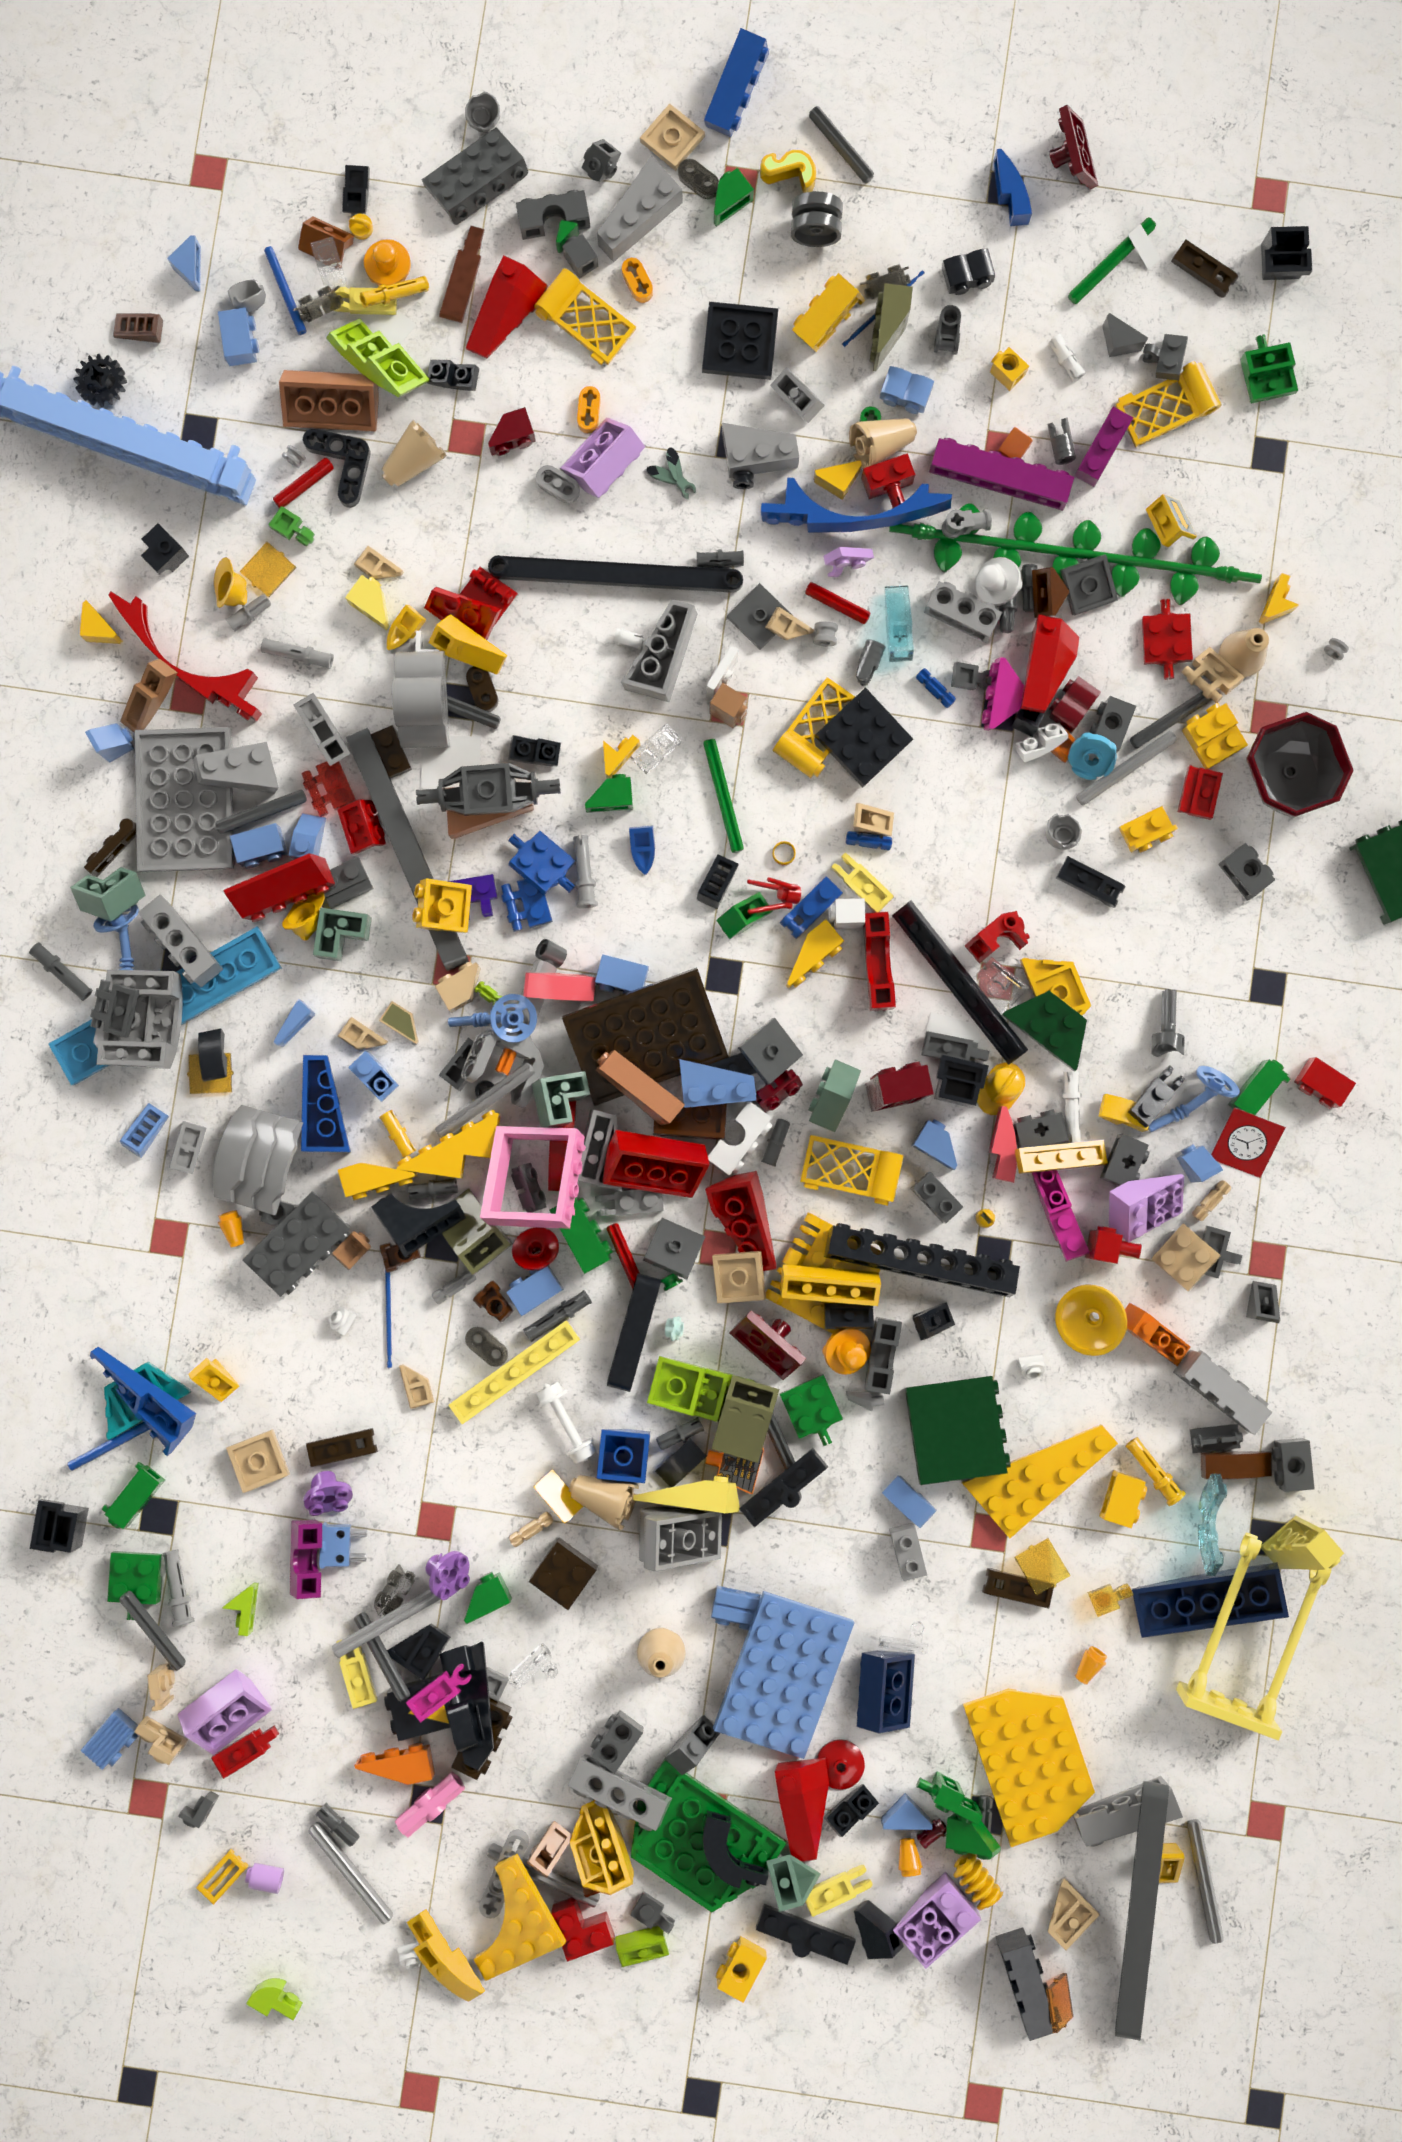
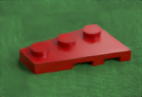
M439 587L431 590L424 609L441 621L451 614L486 640H488L502 610Z

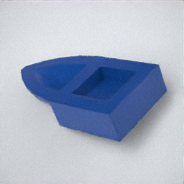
M653 825L630 827L629 835L633 860L638 869L644 875H647L653 865L656 849Z

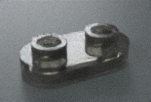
M685 159L680 163L678 177L684 185L703 199L716 197L719 182L716 175L694 159ZM687 168H692L693 171H692V172H687L686 169H687ZM705 182L712 183L710 186L704 185Z
M477 1326L467 1332L465 1336L466 1345L487 1364L497 1367L506 1362L508 1358L507 1347L489 1331ZM476 1334H480L482 1336L481 1343H477L474 1341V1336ZM497 1349L500 1351V1358L493 1357V1350Z

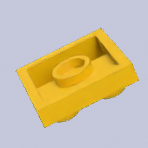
M1219 703L1212 705L1206 709L1208 714L1201 718L1198 714L1186 721L1187 726L1182 730L1205 769L1215 766L1248 746V743L1236 726L1238 721L1227 703L1221 706Z
M427 878L420 880V884L416 885L414 892L415 898H418V908L415 907L412 914V920L416 922V928L468 933L472 885Z

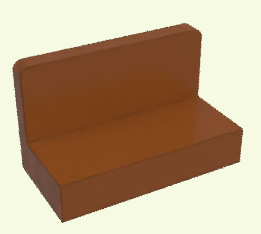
M312 216L302 223L298 249L339 268L342 266L344 251L353 244L355 235Z

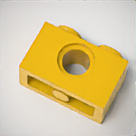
M740 1936L737 1943L732 1942L727 1953L729 1958L725 1965L721 1964L715 1978H717V1989L744 2003L767 1959L764 1948ZM737 1964H743L746 1967L742 1972H737L733 1968Z

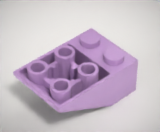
M1178 1174L1128 1181L1111 1190L1109 1196V1227L1117 1229L1116 1234L1123 1235V1239L1129 1243L1155 1227H1159L1171 1218L1178 1216L1183 1212L1184 1175Z
M945 1872L925 1890L893 1931L924 1968L927 1969L981 1921L978 1909Z

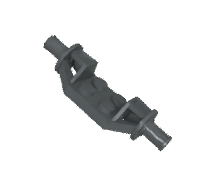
M511 763L461 766L444 779H439L437 789L416 790L417 805L439 803L442 812L448 810L464 816L509 813L533 803L538 805V797L540 795L561 794L560 779L538 781L535 772L530 773ZM515 778L531 780V783L516 782ZM459 783V787L445 789L447 786Z

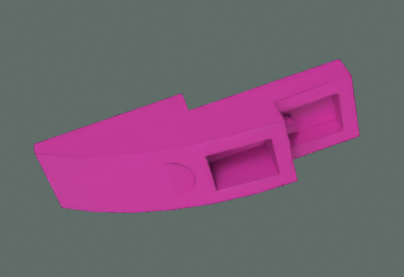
M1058 1171L1032 1172L1042 1207L1065 1261L1067 1262L1089 1254L1088 1247L1071 1209L1072 1204Z

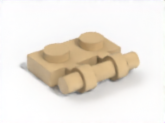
M1211 647L1194 659L1192 665L1196 668L1195 671L1186 666L1181 672L1187 677V681L1191 685L1195 684L1203 691L1202 695L1207 699L1211 698L1215 703H1218L1223 697L1217 690L1220 689L1227 695L1242 683L1244 679L1242 674ZM1204 675V676H1205L1206 678H1208L1212 683H1211V684H1208V683L1202 678V676Z

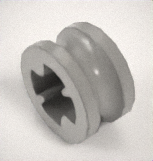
M288 445V451L286 453L283 452L282 457L293 466L299 468L301 466L300 461H304L306 457L296 448Z
M1331 638L1329 640L1330 645H1326L1324 648L1325 653L1335 660H1342L1344 658L1343 653H1347L1349 647L1337 638Z

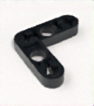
M307 430L303 435V443L309 452L345 460L338 488V498L345 507L352 508L356 506L361 498L371 455L368 443L360 438L323 430ZM317 437L319 442H315L314 446H312L309 440ZM341 441L343 443L342 449L340 451H332L330 449L332 442ZM359 446H362L365 452H360V455H357L354 450H351H358ZM351 468L360 469L361 472L358 478L352 479L348 476ZM349 484H351V491L354 497H350L349 500H346L344 494L349 493Z

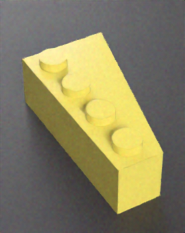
M1296 1515L1261 1545V1549L1273 1563L1278 1562L1279 1569L1326 1570L1327 1568L1335 1567L1340 1562V1557L1344 1554L1324 1529Z

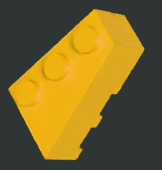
M839 273L828 279L824 285L826 289L820 296L816 295L811 300L808 311L805 314H800L793 323L795 327L792 331L815 352L836 332L835 328L843 319L846 321L851 316L849 311L856 303L862 305L866 301L862 294Z

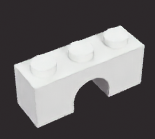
M748 1101L734 1120L744 1129L745 1138L743 1142L739 1145L731 1146L720 1139L708 1156L709 1162L728 1176L732 1172L737 1174L744 1165L741 1159L746 1153L751 1155L758 1146L755 1140L760 1134L765 1136L772 1127V1124L769 1122L772 1117Z

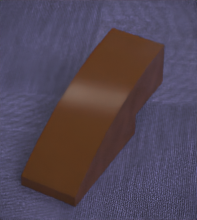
M1272 1452L1201 1453V1477L1204 1479H1244L1272 1476Z

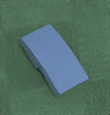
M898 1475L882 1492L894 1506L919 1528L937 1511L902 1476Z

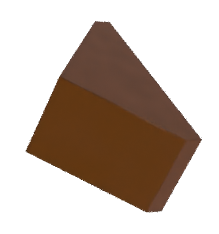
M1053 567L1032 570L1034 618H1037L1039 614L1056 616L1070 591Z

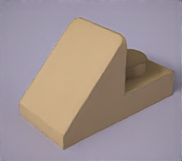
M856 803L853 824L854 832H870L881 836H892L894 813Z

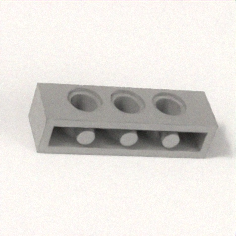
M162 895L157 896L138 912L143 918L140 923L149 933L153 931L157 937L154 939L163 950L166 948L171 953L168 956L169 959L177 967L179 965L182 966L185 970L182 974L190 984L195 982L200 987H203L223 970L221 965ZM169 922L166 928L161 929L164 923ZM183 938L182 943L175 946L176 942ZM197 955L196 960L193 963H189L190 958Z
M586 1754L579 1759L568 1785L573 1788V1792L578 1796H588L594 1799L598 1806L606 1809L610 1807L616 1810L617 1815L627 1820L631 1818L639 1822L638 1825L648 1831H652V1829L656 1831L660 1827L672 1800L671 1797L618 1770L614 1774ZM593 1778L601 1780L602 1789L594 1787ZM614 1789H620L624 1793V1800H619L615 1797ZM636 1800H641L646 1804V1811H641L637 1808Z

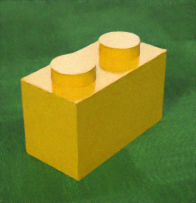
M1113 1470L1099 1516L1104 1520L1132 1529L1133 1523L1136 1524L1139 1519L1140 1510L1138 1506L1140 1500H1144L1146 1496V1482L1140 1478Z

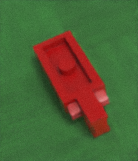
M275 1725L264 1732L260 1728L253 1730L213 1755L211 1759L222 1778L228 1777L265 1754L271 1747L269 1742L275 1739L279 1732Z

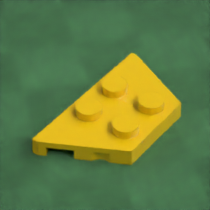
M1020 959L1035 997L1050 990L1080 1015L1085 1014L1091 1007L1074 962Z

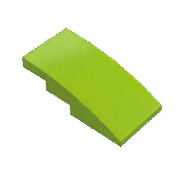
M360 318L329 332L326 337L331 345L360 373L396 397H400L429 381L426 374L399 343L392 346L380 331L372 333Z
M659 1356L647 1403L719 1422L733 1374Z

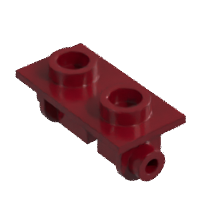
M792 1069L789 1071L785 1070L774 1080L777 1085L775 1089L769 1084L756 1092V1102L760 1104L765 1113L776 1109L781 1104V1101L788 1096L795 1095L800 1090V1087L803 1086L799 1076Z

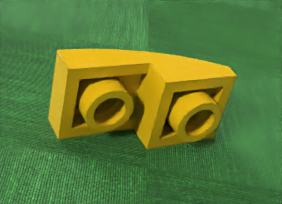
M1103 1094L1099 1117L1116 1125L1125 1124L1141 1132L1148 1131V1127L1145 1128L1128 1113L1134 1105V1101L1110 1094Z

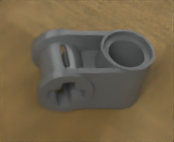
M947 305L941 311L934 343V352L936 353L939 350L953 352L954 355L958 353L961 311L957 306ZM950 316L954 318L955 322L948 323L944 317Z

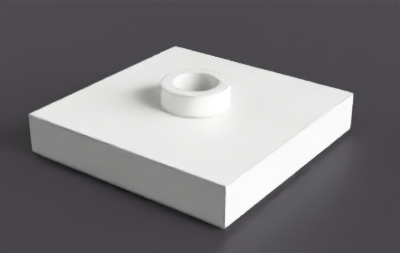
M729 646L706 684V698L712 700L721 684L727 685L734 673L732 670L738 662L737 648Z

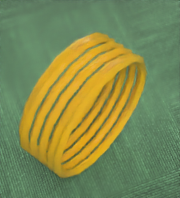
M781 841L773 848V858L780 865H788L794 860L796 850L790 842ZM787 844L794 850V857L789 862L783 863L776 859L774 850L778 845Z

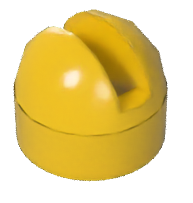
M981 1209L975 1216L976 1223L980 1227L989 1228L995 1222V1214L989 1209ZM982 1213H985V1215L991 1220L989 1224L981 1216Z

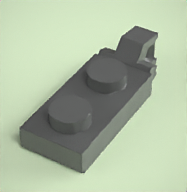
M926 1031L921 1055L939 1059L941 1055L975 1062V1059L987 1061L990 1051L978 1049V1043L973 1042V1040Z

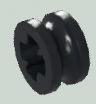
M737 471L733 473V478L735 479L733 482L734 488L750 489L754 486V482L751 481L754 478L752 472Z
M487 1080L479 1082L475 1087V1095L477 1097L480 1096V1090H483L481 1088L483 1085L491 1088L495 1084Z

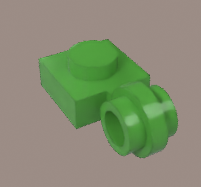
M282 506L268 524L272 530L289 541L294 533L297 534L296 540L304 546H308V544H312L314 541L313 537L315 534L305 526L302 529L299 528L303 522L302 519Z

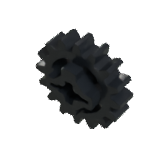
M97 354L94 360L89 355V362L81 361L82 369H75L79 377L73 378L77 384L75 388L81 394L80 396L83 400H88L92 406L98 402L101 407H104L106 401L113 405L112 399L120 400L121 398L118 393L126 391L122 384L127 383L124 377L126 373L120 367L118 361H112L109 355L103 359L100 354ZM98 375H100V376H101V380H102V381H101V383H102V386H101V385H100V381H99V380H100V378H99V376H98Z

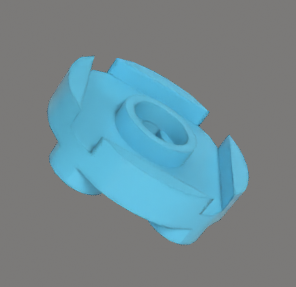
M1087 732L1082 734L1071 745L1068 761H1070L1072 770L1076 775L1084 779L1096 780L1097 777L1103 775L1105 777L1113 771L1117 759V748L1106 737ZM1088 754H1096L1099 759L1094 758L1091 761Z

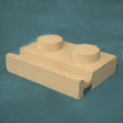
M169 1663L159 1665L147 1675L150 1699L155 1701L152 1711L162 1710L174 1699V1695H170V1689L173 1688L175 1683V1674L173 1670H170Z

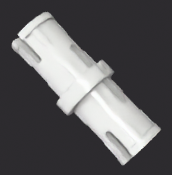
M1061 334L1054 336L1048 344L1058 357V363L1060 366H1064L1073 382L1078 381L1086 372L1076 359V353L1074 350H1070Z

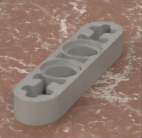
M516 1829L509 1833L497 1863L515 1854H518L522 1861L529 1844V1837L526 1832ZM516 1839H519L520 1844L516 1852L511 1851ZM495 1868L479 1906L481 1914L490 1919L500 1914L505 1902L503 1889L496 1888L493 1883L499 1879ZM492 1896L497 1897L493 1908H489L488 1905Z

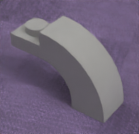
M314 693L293 704L330 766L351 754Z

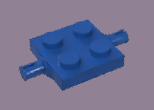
M539 831L531 840L523 842L516 834L509 838L508 842L515 846L518 852L509 861L508 865L539 892L545 895L552 887L558 884L567 890L568 893L575 888V885L565 876L576 860L543 832Z

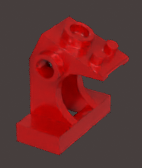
M1017 911L1001 914L973 937L965 947L981 963L1000 947L996 942L997 937L1010 939L1021 950L1028 944L1027 939L1030 936L1024 932L1025 925L1023 919L1019 917Z

